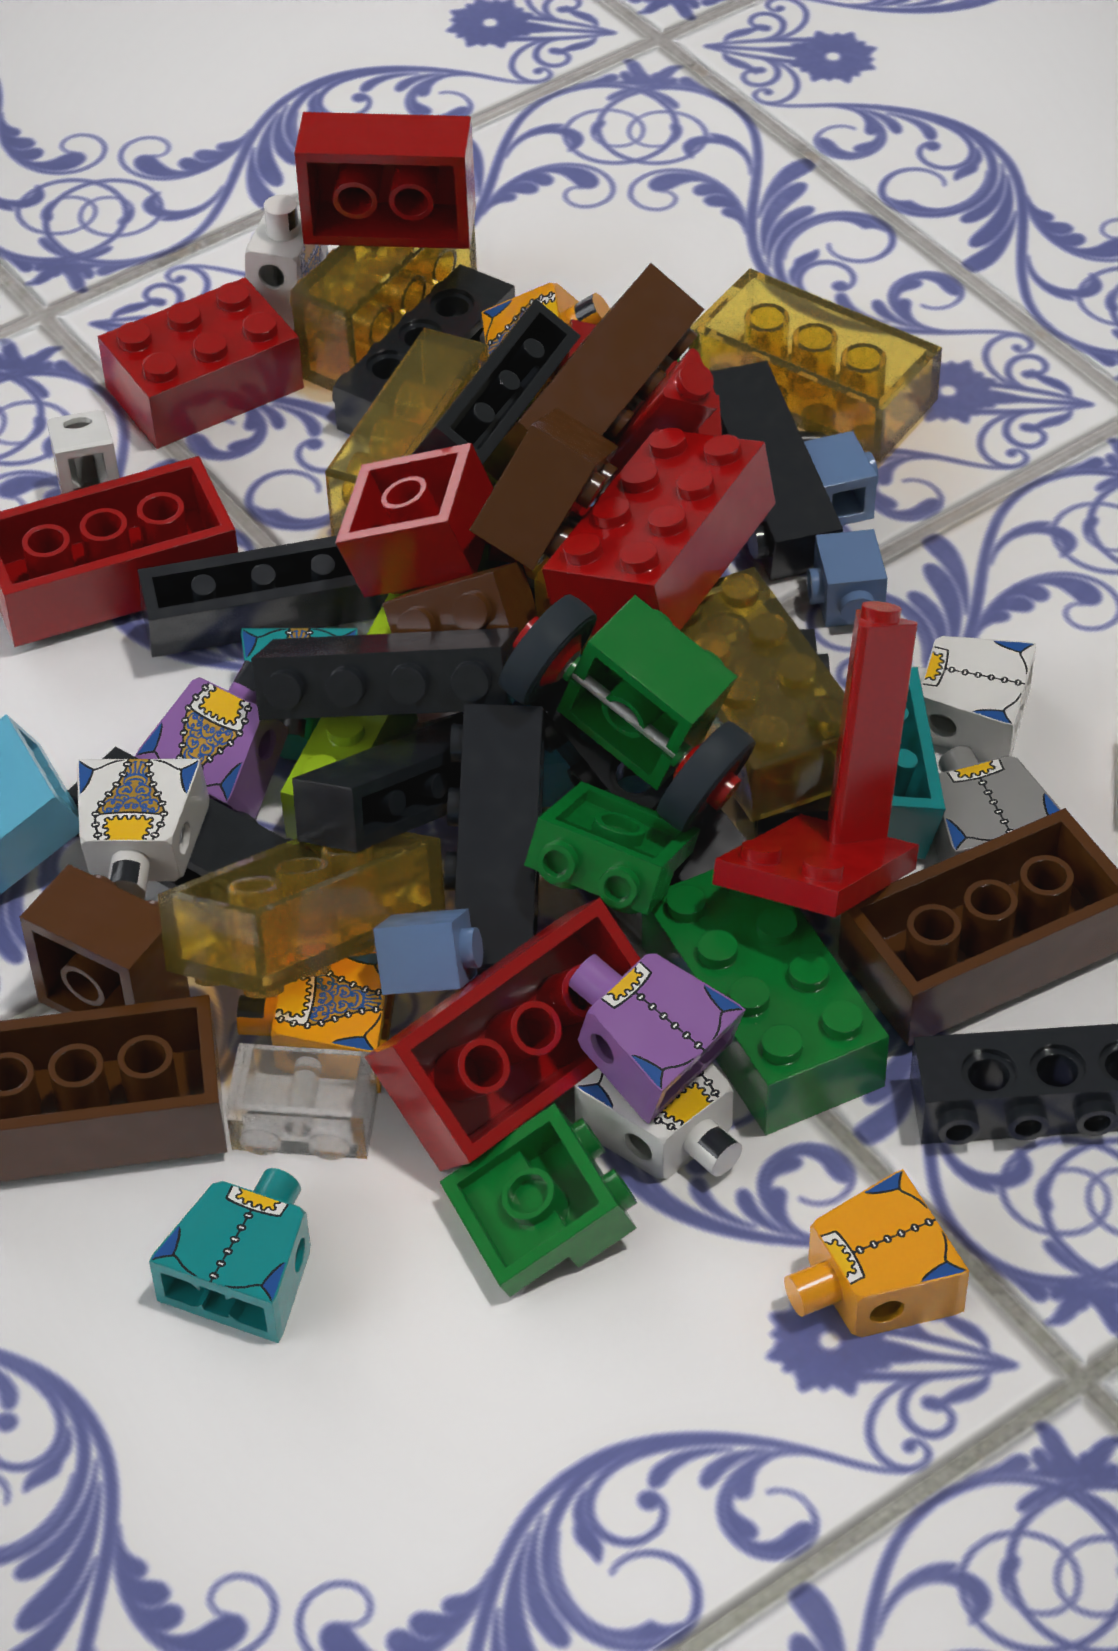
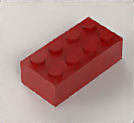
M655 428L543 566L542 572L550 606L568 594L580 599L597 615V621L591 633V636H594L636 595L652 609L664 613L673 625L681 631L776 503L765 442L739 439L733 435L715 436L683 432L678 428Z
M192 457L0 511V613L14 647L142 611L138 569L238 552L236 529L200 457Z
M601 898L568 911L364 1057L439 1171L471 1163L598 1068L581 1049L578 1042V1036L584 1019L592 1005L569 987V981L580 965L593 954H596L621 976H624L640 960V957Z

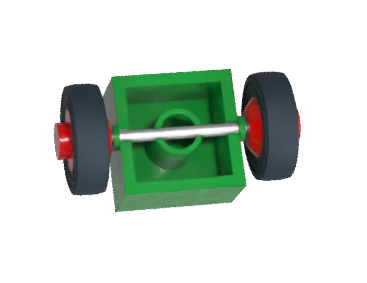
M571 594L562 597L548 608L540 618L538 616L534 617L521 630L513 643V648L515 649L500 674L499 685L516 701L523 705H529L541 697L555 682L561 678L569 684L557 707L558 712L655 790H658L673 774V781L663 794L657 807V812L675 829L683 833L686 832L712 807L718 811L730 799L742 782V779L737 775L754 750L755 740L731 721H727L718 727L703 742L738 676L725 667L717 655L704 650L676 628L664 613L652 609L636 595L588 642L587 640L596 624L597 615L577 597ZM587 642V645H586V647H585V649H584V651H583V653H582V655H581V658H580L579 655H580V653H581V649L583 648V646H584L585 643Z

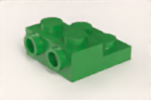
M581 781L538 817L524 866L539 871L547 882L565 889L581 888L598 895L607 906L616 911L627 914L642 913L647 915L667 895L674 871L693 853L701 829L693 826L683 833L665 821L657 811Z
M555 1103L511 1132L474 1161L463 1165L440 1181L441 1186L494 1278L509 1297L568 1257L578 1268L637 1228L627 1213V1210L637 1204L632 1192L614 1168L603 1174L595 1161L596 1158L606 1152L597 1136L583 1118L572 1124Z

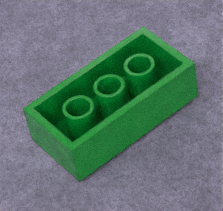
M714 869L669 886L667 895L647 915L642 914V948L646 954L660 955L737 1002L745 1009L731 1044L715 1059L765 1136L885 1087L889 1035L798 907L712 884Z

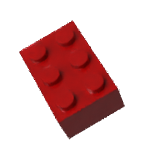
M302 113L294 156L303 244L470 249L476 211L471 116Z
M246 277L226 283L219 288L184 302L176 303L169 308L134 322L126 323L119 328L97 336L107 390L156 449L304 388L299 336Z

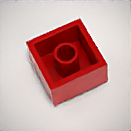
M472 443L361 465L335 543L364 598L388 593L401 594L410 589L431 586L477 573L486 541L469 531L494 488Z

